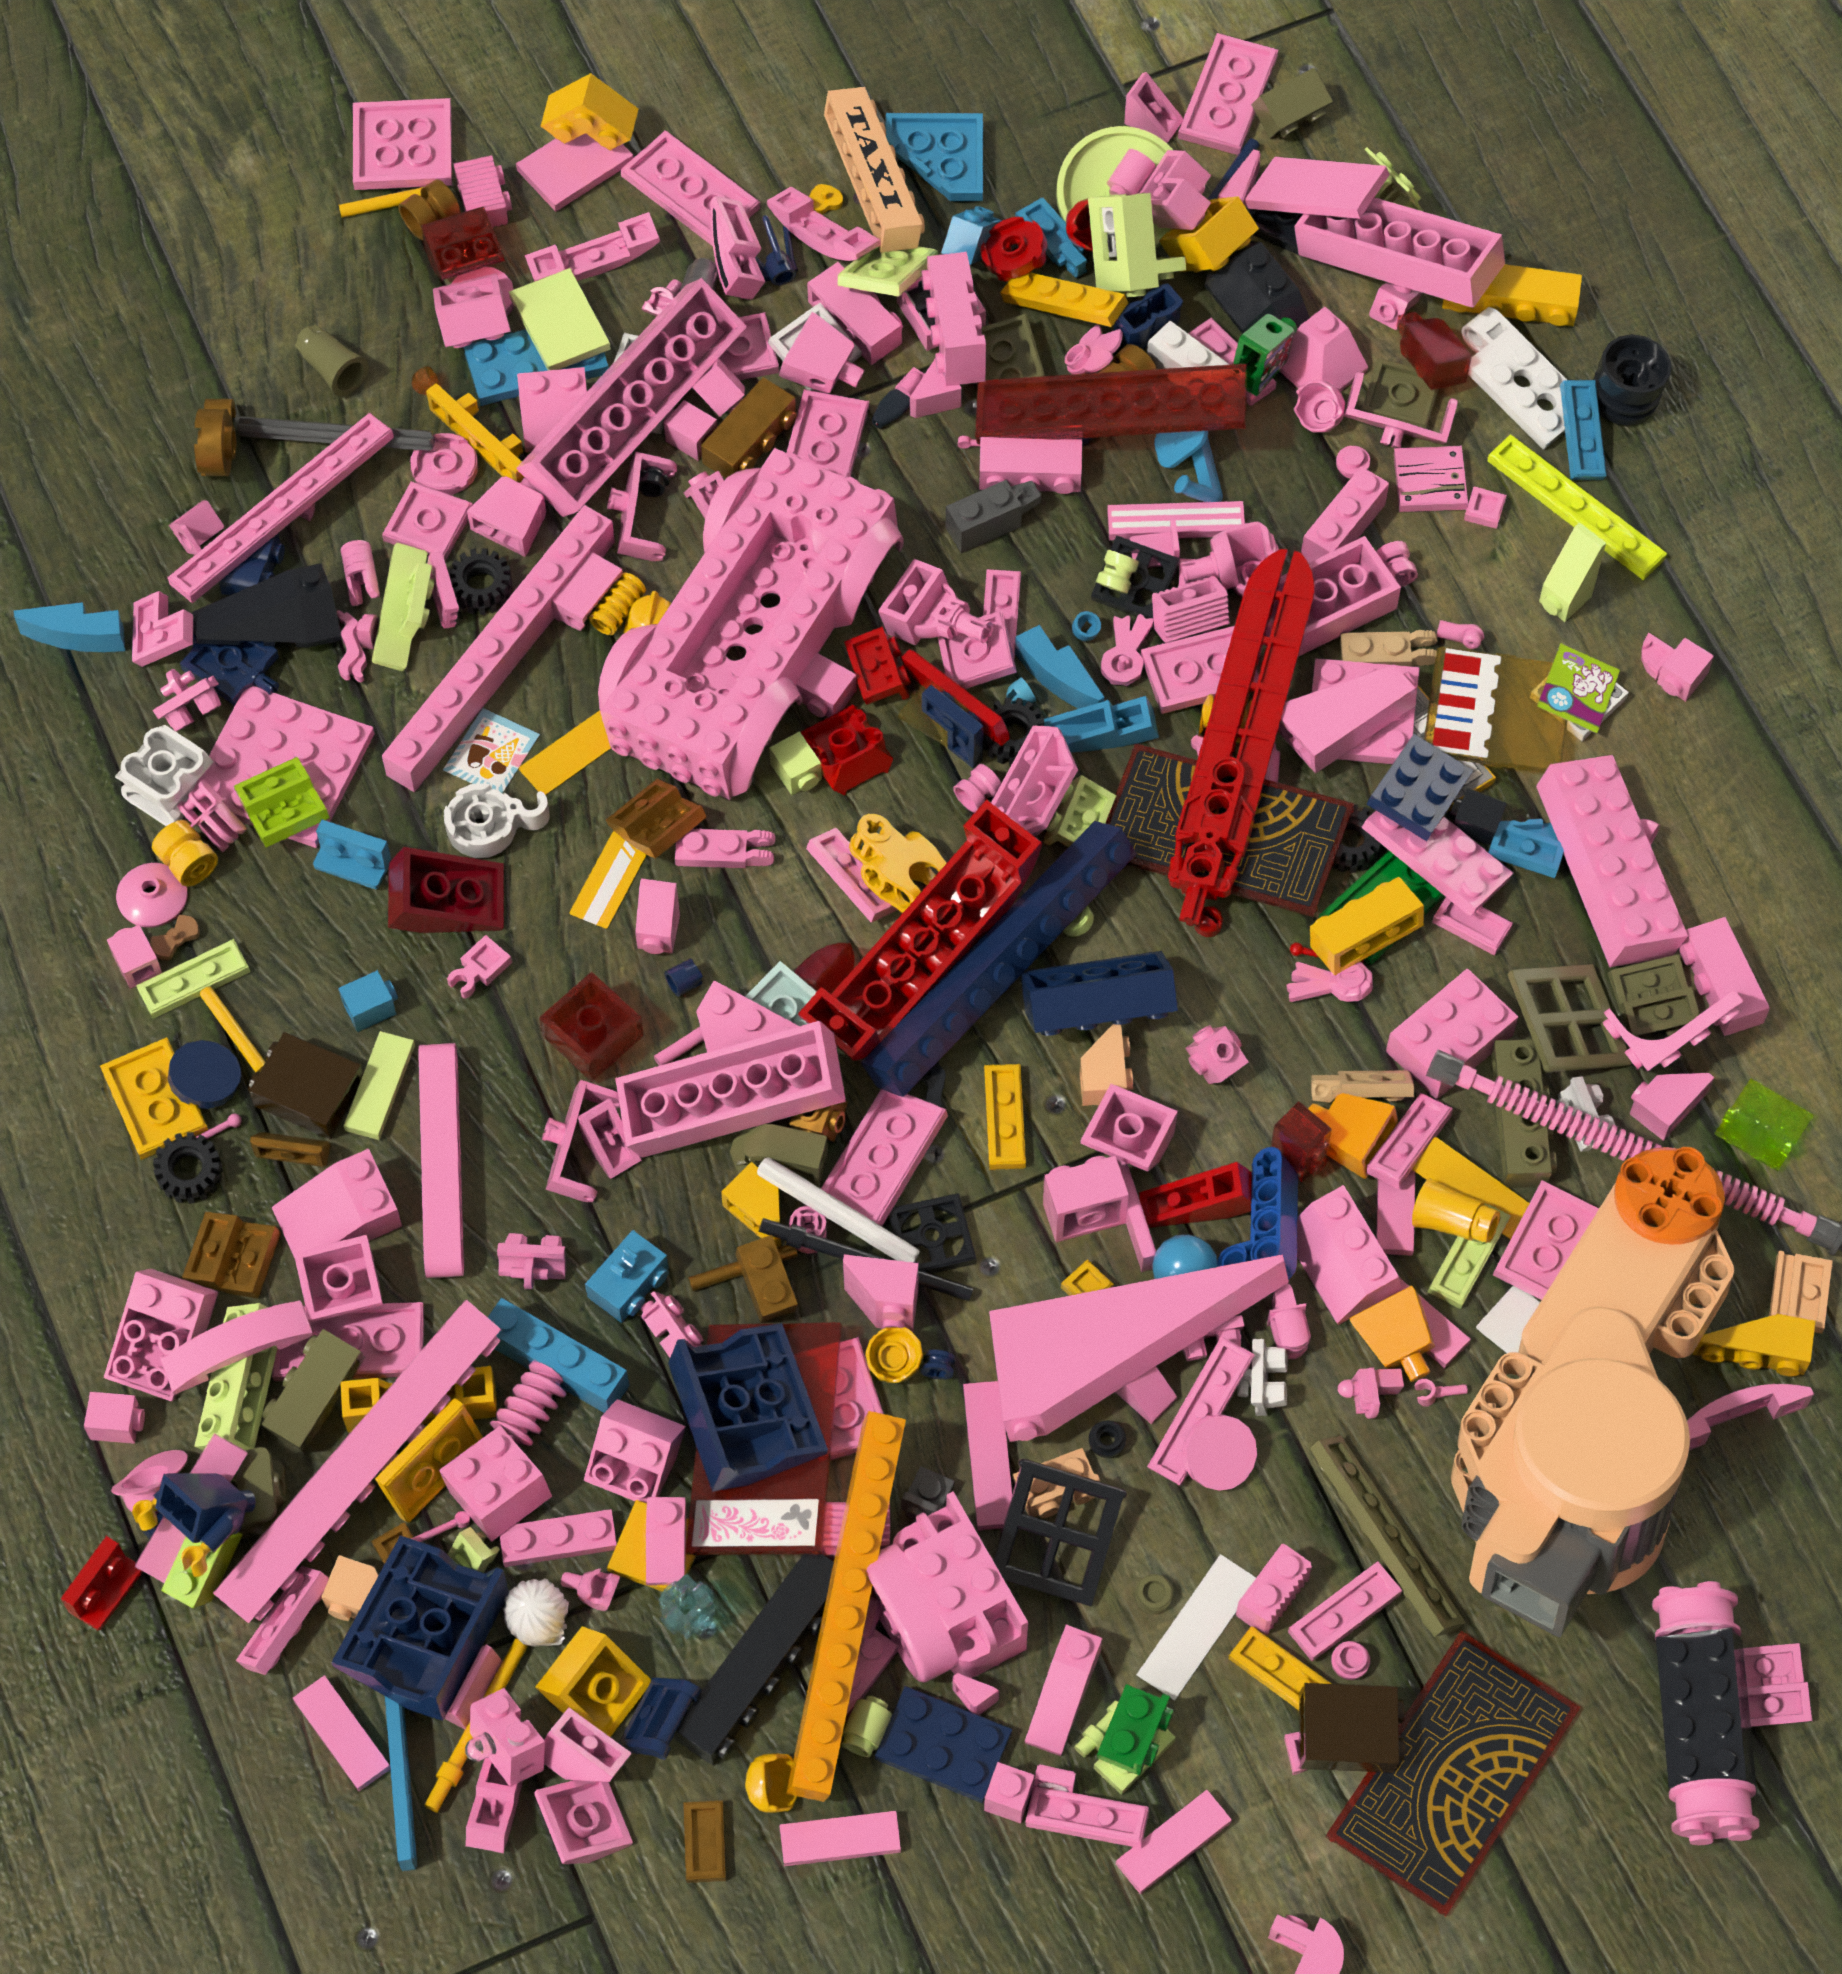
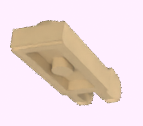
M1416 630L1412 633H1341V661L1409 667L1432 665L1439 660L1438 651L1433 649H1417L1411 652V647H1427L1436 644L1437 633L1432 630Z

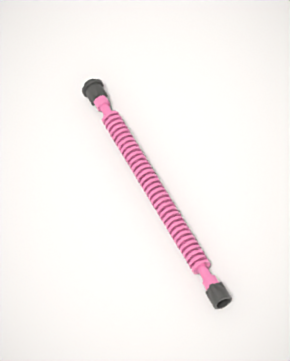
M1437 1049L1428 1068L1426 1076L1452 1087L1456 1084L1467 1090L1472 1087L1489 1095L1488 1103L1493 1104L1495 1098H1497V1107L1501 1108L1504 1102H1506L1504 1110L1510 1112L1512 1107L1515 1106L1513 1114L1519 1115L1523 1109V1118L1528 1119L1532 1113V1122L1536 1123L1539 1117H1541L1539 1125L1545 1127L1547 1122L1550 1121L1548 1129L1554 1130L1559 1125L1557 1133L1563 1134L1565 1129H1567L1566 1137L1569 1138L1576 1132L1574 1140L1580 1142L1583 1136H1585L1583 1144L1589 1146L1591 1141L1594 1140L1592 1148L1598 1149L1600 1144H1602L1601 1152L1607 1153L1609 1148H1611L1610 1156L1615 1157L1618 1151H1620L1618 1159L1622 1161L1625 1160L1627 1155H1629V1159L1652 1147L1653 1142L1647 1140L1642 1145L1644 1138L1640 1136L1633 1142L1635 1134L1631 1132L1625 1138L1626 1130L1622 1128L1616 1134L1617 1126L1611 1125L1610 1129L1607 1130L1609 1123L1603 1121L1599 1127V1118L1594 1117L1592 1122L1589 1123L1591 1115L1587 1113L1581 1119L1582 1111L1578 1109L1572 1115L1574 1108L1568 1106L1564 1112L1565 1104L1559 1102L1555 1108V1099L1550 1098L1548 1104H1546L1547 1096L1543 1094L1537 1100L1539 1092L1533 1091L1529 1097L1530 1089L1524 1087L1520 1093L1521 1085L1515 1083L1513 1089H1511V1080L1507 1079L1505 1084L1502 1085L1504 1078L1498 1075L1496 1080L1492 1081L1476 1074V1069L1464 1064L1465 1061ZM1655 1144L1653 1148H1661V1145ZM1716 1171L1724 1188V1205L1729 1207L1733 1202L1732 1208L1735 1210H1739L1742 1205V1213L1747 1214L1751 1209V1217L1756 1218L1759 1214V1220L1763 1222L1768 1217L1767 1223L1772 1226L1777 1220L1795 1227V1232L1807 1236L1806 1240L1827 1249V1253L1830 1255H1834L1837 1250L1842 1252V1220L1837 1222L1820 1214L1816 1217L1805 1211H1802L1800 1214L1784 1207V1198L1778 1197L1775 1201L1776 1195L1772 1193L1766 1198L1767 1191L1763 1189L1757 1195L1758 1187L1753 1185L1749 1189V1183L1743 1182L1740 1186L1741 1180L1734 1178L1732 1183H1730L1731 1175L1726 1174L1722 1179L1723 1172Z

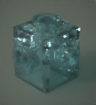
M686 1573L678 1582L674 1581L668 1585L658 1599L662 1614L660 1620L674 1635L678 1631L686 1639L690 1638L694 1633L699 1635L714 1620L712 1617L715 1614L714 1595L701 1581L696 1583ZM685 1609H691L686 1615L682 1613Z

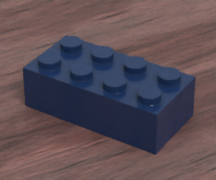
M1162 951L1031 970L1021 974L1025 1014L1034 1032H1040L1041 1035L1045 1036L1059 1034L1062 1032V1029L1076 1027L1078 1030H1089L1098 1026L1097 1023L1110 1021L1112 1024L1117 1025L1132 1022L1133 1018L1147 1016L1149 1019H1160L1169 1015L1168 1012L1178 1011L1173 969Z

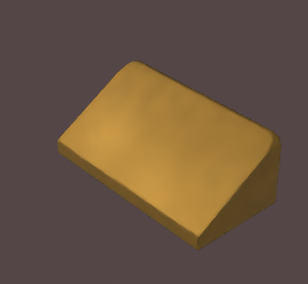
M259 1132L251 1136L250 1139L254 1155L257 1158L320 1167L327 1165L331 1147L329 1141Z

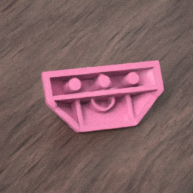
M1032 726L991 802L1034 837L1038 836L1048 827L1078 771L1065 738L1058 727Z

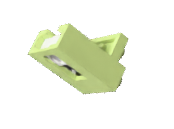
M1151 193L1119 194L1088 198L1096 288L1122 293L1127 297L1144 296L1147 294L1146 289L1159 287L1158 280L1174 278L1173 272L1186 270L1185 257L1156 258Z

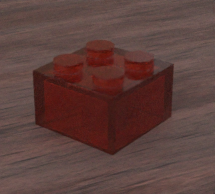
M590 972L539 1017L542 1036L591 1082L644 1036L642 1018L593 972Z

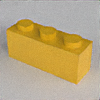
M1397 877L1388 883H1381L1367 895L1349 901L1342 909L1333 914L1317 919L1310 926V947L1335 976L1424 926V905L1404 881Z

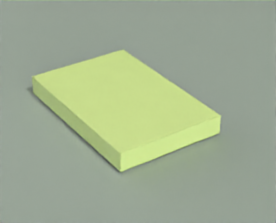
M918 246V248L880 253L877 247L854 260L838 274V286L900 296L922 276V270H927V256L938 255V250Z
M570 268L509 291L510 299L548 371L560 370L611 350L610 342Z

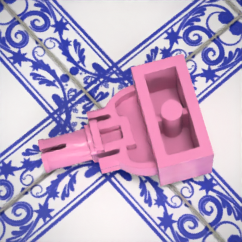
M916 559L911 562L878 610L888 635L895 636L913 645H917L921 638L928 639L942 636L952 639L953 636H958L961 633L985 643L988 640L987 636H991L993 632V623L991 621H986L969 614L970 608L968 603L958 599L955 592L949 587L942 569Z

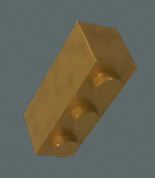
M763 377L701 445L703 464L715 472L719 471L724 478L738 471L752 469L758 457L763 452L767 453L775 444L776 437L784 429L788 430L795 422L797 417L795 397Z

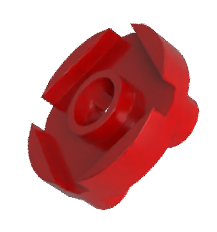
M1011 217L997 223L989 231L991 236L986 244L983 241L981 245V257L988 270L1004 282L1010 281L1011 278L1023 276L1033 269H1038L1046 262L1047 239L1043 230L1037 222L1033 220L1032 222L1025 221L1023 217ZM1013 244H1017L1019 246V248H1017L1016 250L1011 251V246Z

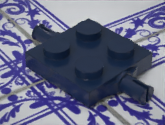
M193 633L191 652L180 662L182 671L185 673L191 671L197 681L214 676L219 685L214 687L216 693L233 705H236L244 690L251 686H258L269 695L274 693V691L277 692L279 688L278 682L265 675L270 666L279 658L278 651L272 646H263V641H244L240 645L198 644Z

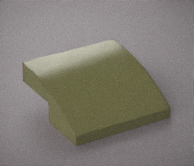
M1679 954L1613 969L1608 972L1626 1028L1636 1037L1686 1025L1700 1015L1693 988L1687 985Z

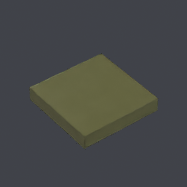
M1377 358L1361 411L1427 429L1442 374Z

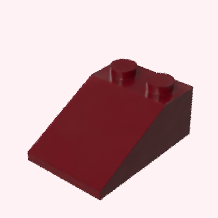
M403 847L389 862L388 928L417 933L501 931L504 928V863Z

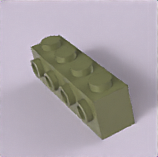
M1533 1039L1495 1040L1490 1055L1493 1081L1496 1080L1498 1075L1504 1077L1502 1085L1505 1084L1507 1079L1511 1080V1089H1513L1515 1083L1521 1085L1520 1093L1524 1087L1530 1089L1529 1097L1533 1091L1539 1092L1537 1100L1543 1094L1547 1096L1546 1104H1548L1550 1100L1549 1086L1542 1083V1074L1546 1072L1543 1069V1064ZM1495 1098L1503 1185L1508 1188L1538 1187L1542 1180L1549 1183L1551 1174H1556L1557 1171L1556 1153L1549 1150V1140L1553 1139V1130L1548 1129L1550 1121L1543 1127L1539 1125L1541 1117L1534 1123L1531 1121L1532 1113L1528 1119L1522 1117L1523 1109L1519 1115L1513 1114L1515 1106L1512 1107L1510 1112L1504 1110L1506 1102L1499 1108L1496 1106L1497 1098Z

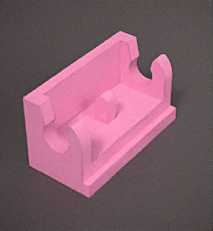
M591 552L553 598L554 619L581 631L585 626L584 622L587 620L589 613L614 582L622 576V569Z

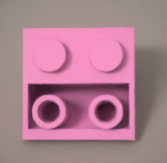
M617 1399L601 1417L583 1481L633 1501L639 1500L647 1503V1497H659L677 1458L686 1426Z

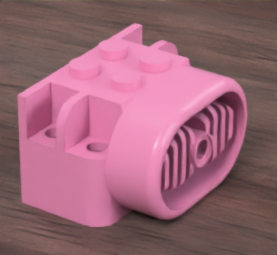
M954 1492L947 1494L946 1507L928 1516L924 1512L917 1515L916 1522L899 1531L893 1539V1544L880 1550L878 1560L867 1567V1576L872 1584L870 1599L875 1596L880 1601L882 1608L879 1619L890 1639L899 1645L897 1651L904 1664L919 1682H928L949 1670L955 1675L959 1673L973 1678L1026 1650L1028 1621Z

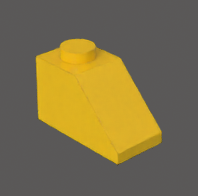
M750 1162L721 1191L722 1204L724 1208L757 1236L764 1238L770 1235L758 1232L762 1218L780 1223L779 1188L758 1176V1167ZM773 1237L776 1247H781V1239Z

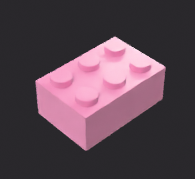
M1467 968L1390 1033L1386 1052L1404 1070H1408L1411 1076L1435 1100H1438L1452 1086L1426 1076L1437 1049L1465 1061V1065L1475 1068L1491 1055L1495 1040H1508L1513 1036L1518 1016Z

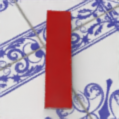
M909 649L901 657L910 677L926 689L932 685L940 692L945 691L949 693L960 708L965 712L970 711L981 720L983 733L1003 746L1010 739V734L1002 717L918 653Z

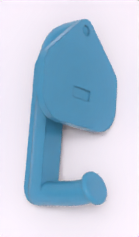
M1172 398L1167 403L1154 440L1158 461L1163 467L1174 468L1192 455L1199 484L1191 481L1187 475H1182L1176 481L1174 491L1203 502H1221L1223 494L1208 439V425L1204 410L1201 407Z

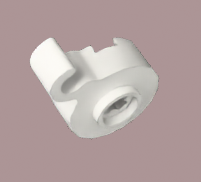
M470 784L459 789L456 792V797L444 809V823L447 836L452 846L460 853L473 858H489L501 853L511 844L518 827H523L527 830H538L548 823L550 814L547 797L543 792H538V807L534 810H527L523 807L521 800L511 798L505 792L502 794L500 791L492 789L489 784ZM483 818V823H476L477 819Z

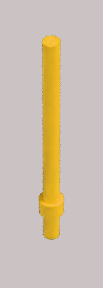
M517 1638L514 1639L483 1698L506 1688L528 1645H524ZM470 1722L448 1762H443L436 1774L438 1780L424 1804L427 1809L438 1813L451 1787L457 1786L464 1773L461 1769L476 1743L470 1734Z

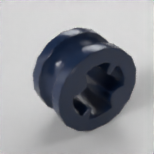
M927 1350L923 1352L922 1360L926 1363L921 1366L920 1373L922 1375L940 1380L953 1377L954 1369L950 1366L955 1364V1356L952 1353L943 1350Z

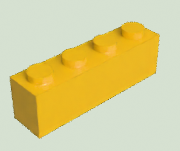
M1505 264L1474 308L1443 299L1442 308L1455 312L1480 314L1487 307H1492L1508 318H1515L1526 322L1551 323L1555 326L1566 325L1574 327L1582 275Z

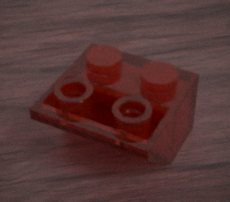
M484 206L421 225L426 253L435 275L441 280L505 261Z

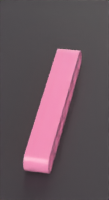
M456 1043L419 1045L426 1279L464 1276Z

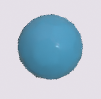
M1187 1234L1175 1235L1164 1241L1155 1253L1152 1263L1154 1279L1216 1268L1217 1256L1211 1246L1200 1237Z

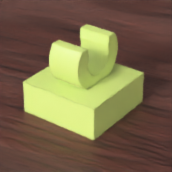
M469 1527L459 1532L447 1555L458 1565L484 1573L488 1564L494 1561L500 1549L497 1546L489 1549L484 1543L487 1536L483 1532L476 1534Z

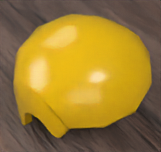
M886 1327L880 1330L869 1340L865 1353L869 1370L879 1380L887 1383L907 1381L918 1372L923 1359L920 1340L906 1327Z
M763 1754L751 1762L746 1773L745 1788L749 1801L759 1811L776 1813L789 1811L793 1808L797 1796L786 1794L793 1763L790 1755Z

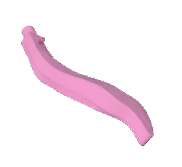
M338 610L336 611L337 617L345 625L341 631V636L347 649L344 657L338 664L340 676L344 680H350V674H352L356 681L363 682L362 672L367 666V660L358 641L356 631L358 621L349 613H343Z

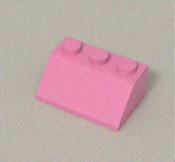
M1344 1185L1312 1202L1298 1216L1297 1258L1337 1325L1402 1290L1397 1272Z

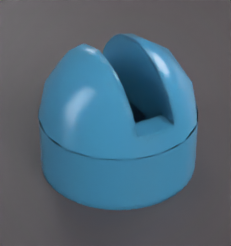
M1089 611L1079 613L1072 623L1073 635L1083 642L1094 639L1101 629L1099 617ZM1087 621L1092 626L1084 633L1081 631V628Z

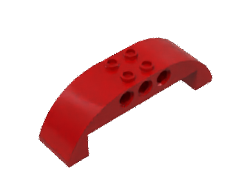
M987 799L963 825L967 841L832 994L821 987L798 1013V1016L808 1024L821 1021L834 1033L836 1047L852 1060L865 1058L1010 909L1031 874L1039 856L1042 842Z

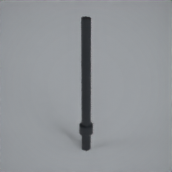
M762 1218L758 1232L785 1240V1245L797 1249L803 1246L842 1260L844 1255L886 1259L806 1232L807 1228L793 1223L790 1227ZM918 1269V1285L969 1302L973 1287Z

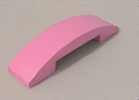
M789 187L767 200L769 209L792 234L812 249L828 257L845 261L857 260L881 245L880 239L857 226L848 231L814 211L813 199L793 187Z
M648 212L619 222V231L558 252L557 246L553 245L525 255L534 282L568 268L571 269L576 280L579 281L608 272L634 260L660 242L650 213Z
M289 1302L251 1312L218 1325L179 1346L161 1361L172 1392L175 1395L208 1381V1374L274 1345L281 1350L314 1334L302 1302Z
M1769 1384L1745 1388L1725 1395L1709 1403L1687 1420L1690 1434L1689 1450L1706 1444L1711 1433L1709 1427L1764 1407L1768 1408L1774 1420L1808 1407L1814 1393L1811 1387L1792 1384Z

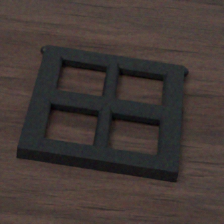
M1021 1459L1018 1462L1021 1467L993 1561L1005 1581L1091 1607L1123 1498L1127 1497V1492L1115 1486L1031 1460ZM1033 1478L1065 1487L1055 1523L1023 1514ZM1075 1491L1106 1500L1096 1536L1065 1527ZM1018 1529L1050 1538L1040 1574L1008 1565ZM1060 1542L1091 1551L1081 1587L1050 1578Z

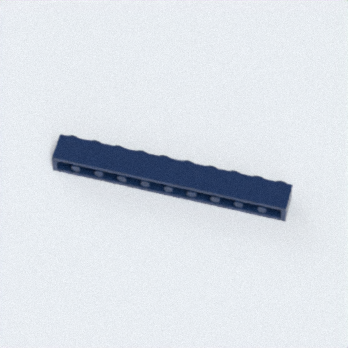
M1094 821L863 1059L861 1064L877 1088L904 1097L1133 859L1137 853L1122 828Z

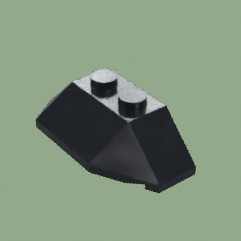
M1251 240L1247 246L1234 251L1228 256L1229 261L1225 266L1216 271L1211 269L1208 271L1205 288L1242 334L1266 314H1271L1279 320L1283 317L1292 319L1297 326V330L1301 324L1310 318L1299 288L1262 242Z

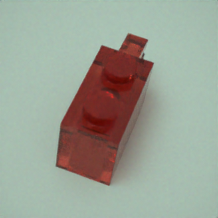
M1416 312L1398 315L1396 327L1402 336L1400 351L1430 390L1466 383L1472 356L1446 322L1435 317L1423 319Z

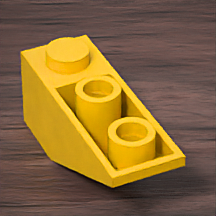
M1782 1314L1761 1318L1704 1334L1692 1355L1702 1356L1704 1360L1714 1363L1723 1362L1724 1360L1739 1363L1741 1367L1756 1370L1761 1367L1773 1369L1783 1376L1804 1375L1811 1362L1815 1321Z

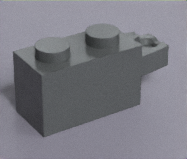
M1004 480L947 505L945 528L962 554L1020 528L1022 514L1041 503V494L1033 481L1010 487L1007 480Z

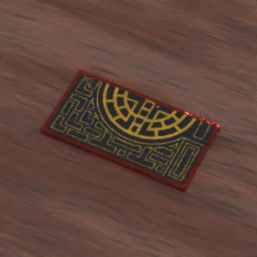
M1135 743L1117 789L1116 798L1105 823L1122 828L1137 854L1127 865L1168 876L1170 859L1175 854L1176 830L1184 801L1187 799L1197 760ZM1227 776L1221 782L1230 783L1236 778ZM1265 779L1247 851L1236 869L1239 873L1231 888V894L1314 917L1318 911L1320 899L1350 817L1354 812V803ZM1219 807L1214 809L1212 813L1222 814L1227 809ZM1195 843L1182 845V858L1185 859L1188 847ZM1231 850L1230 853L1222 852L1225 868L1231 865L1235 857V853ZM1201 870L1194 876L1203 878L1208 876L1210 872Z
M1460 1631L1404 1716L1403 1723L1398 1725V1737H1404L1405 1740L1404 1761H1399L1393 1773L1367 1772L1325 1837L1446 1917L1581 1707L1476 1641L1469 1634Z

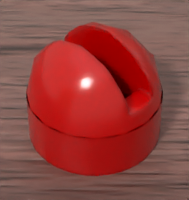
M1205 906L1200 924H1194L1196 932L1204 937L1216 936L1222 929L1223 917L1221 912L1216 907Z

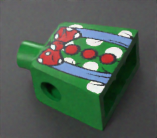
M1266 314L1239 337L1232 367L1246 376L1245 390L1256 397L1288 360L1294 334L1297 331V326L1292 319L1283 317L1279 320L1271 314Z

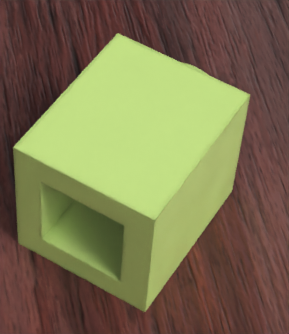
M800 731L769 747L770 764L791 795L800 791H808L822 780L821 762Z

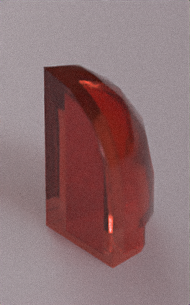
M835 943L815 951L798 966L794 973L816 992L822 987L832 994L854 969L855 954L851 943Z

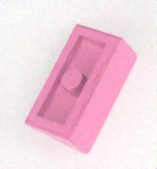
M487 1644L479 1650L445 1716L446 1720L463 1729H466L470 1722L471 1704L483 1698L502 1663L501 1658Z

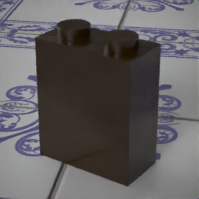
M283 1032L279 1041L273 1042L269 1047L266 1063L261 1072L257 1071L252 1076L248 1089L255 1107L331 1140L354 1100L363 1071L360 1064Z
M1304 1683L1299 1692L1300 1769L1393 1773L1399 1761H1404L1405 1757L1404 1737H1398V1723H1403L1404 1701L1403 1699H1398V1687Z

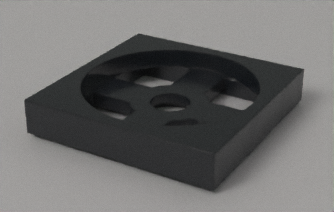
M1116 536L1111 551L1123 555L1138 553L1136 560L1139 561L1136 572L1141 574L1142 581L1139 584L1131 583L1128 594L1121 593L1119 599L1111 596L1107 587L1096 583L1091 594V600L1134 616L1141 614L1145 619L1153 618V603L1142 607L1132 604L1138 591L1143 589L1157 594L1160 591L1165 592L1166 589H1169L1180 565V558ZM1152 557L1160 563L1164 570L1165 577L1163 580L1150 576L1147 571Z
M959 1193L894 1207L888 1215L893 1234L914 1247L922 1245L928 1249L931 1262L918 1263L919 1270L934 1274L976 1264L977 1259ZM933 1209L947 1212L957 1221L942 1224L935 1219ZM918 1212L921 1221L918 1230L901 1233L904 1223ZM930 1229L936 1230L939 1233V1238L936 1241H928L925 1238L926 1231ZM962 1236L964 1242L959 1253L956 1256L946 1258L943 1249L945 1241Z

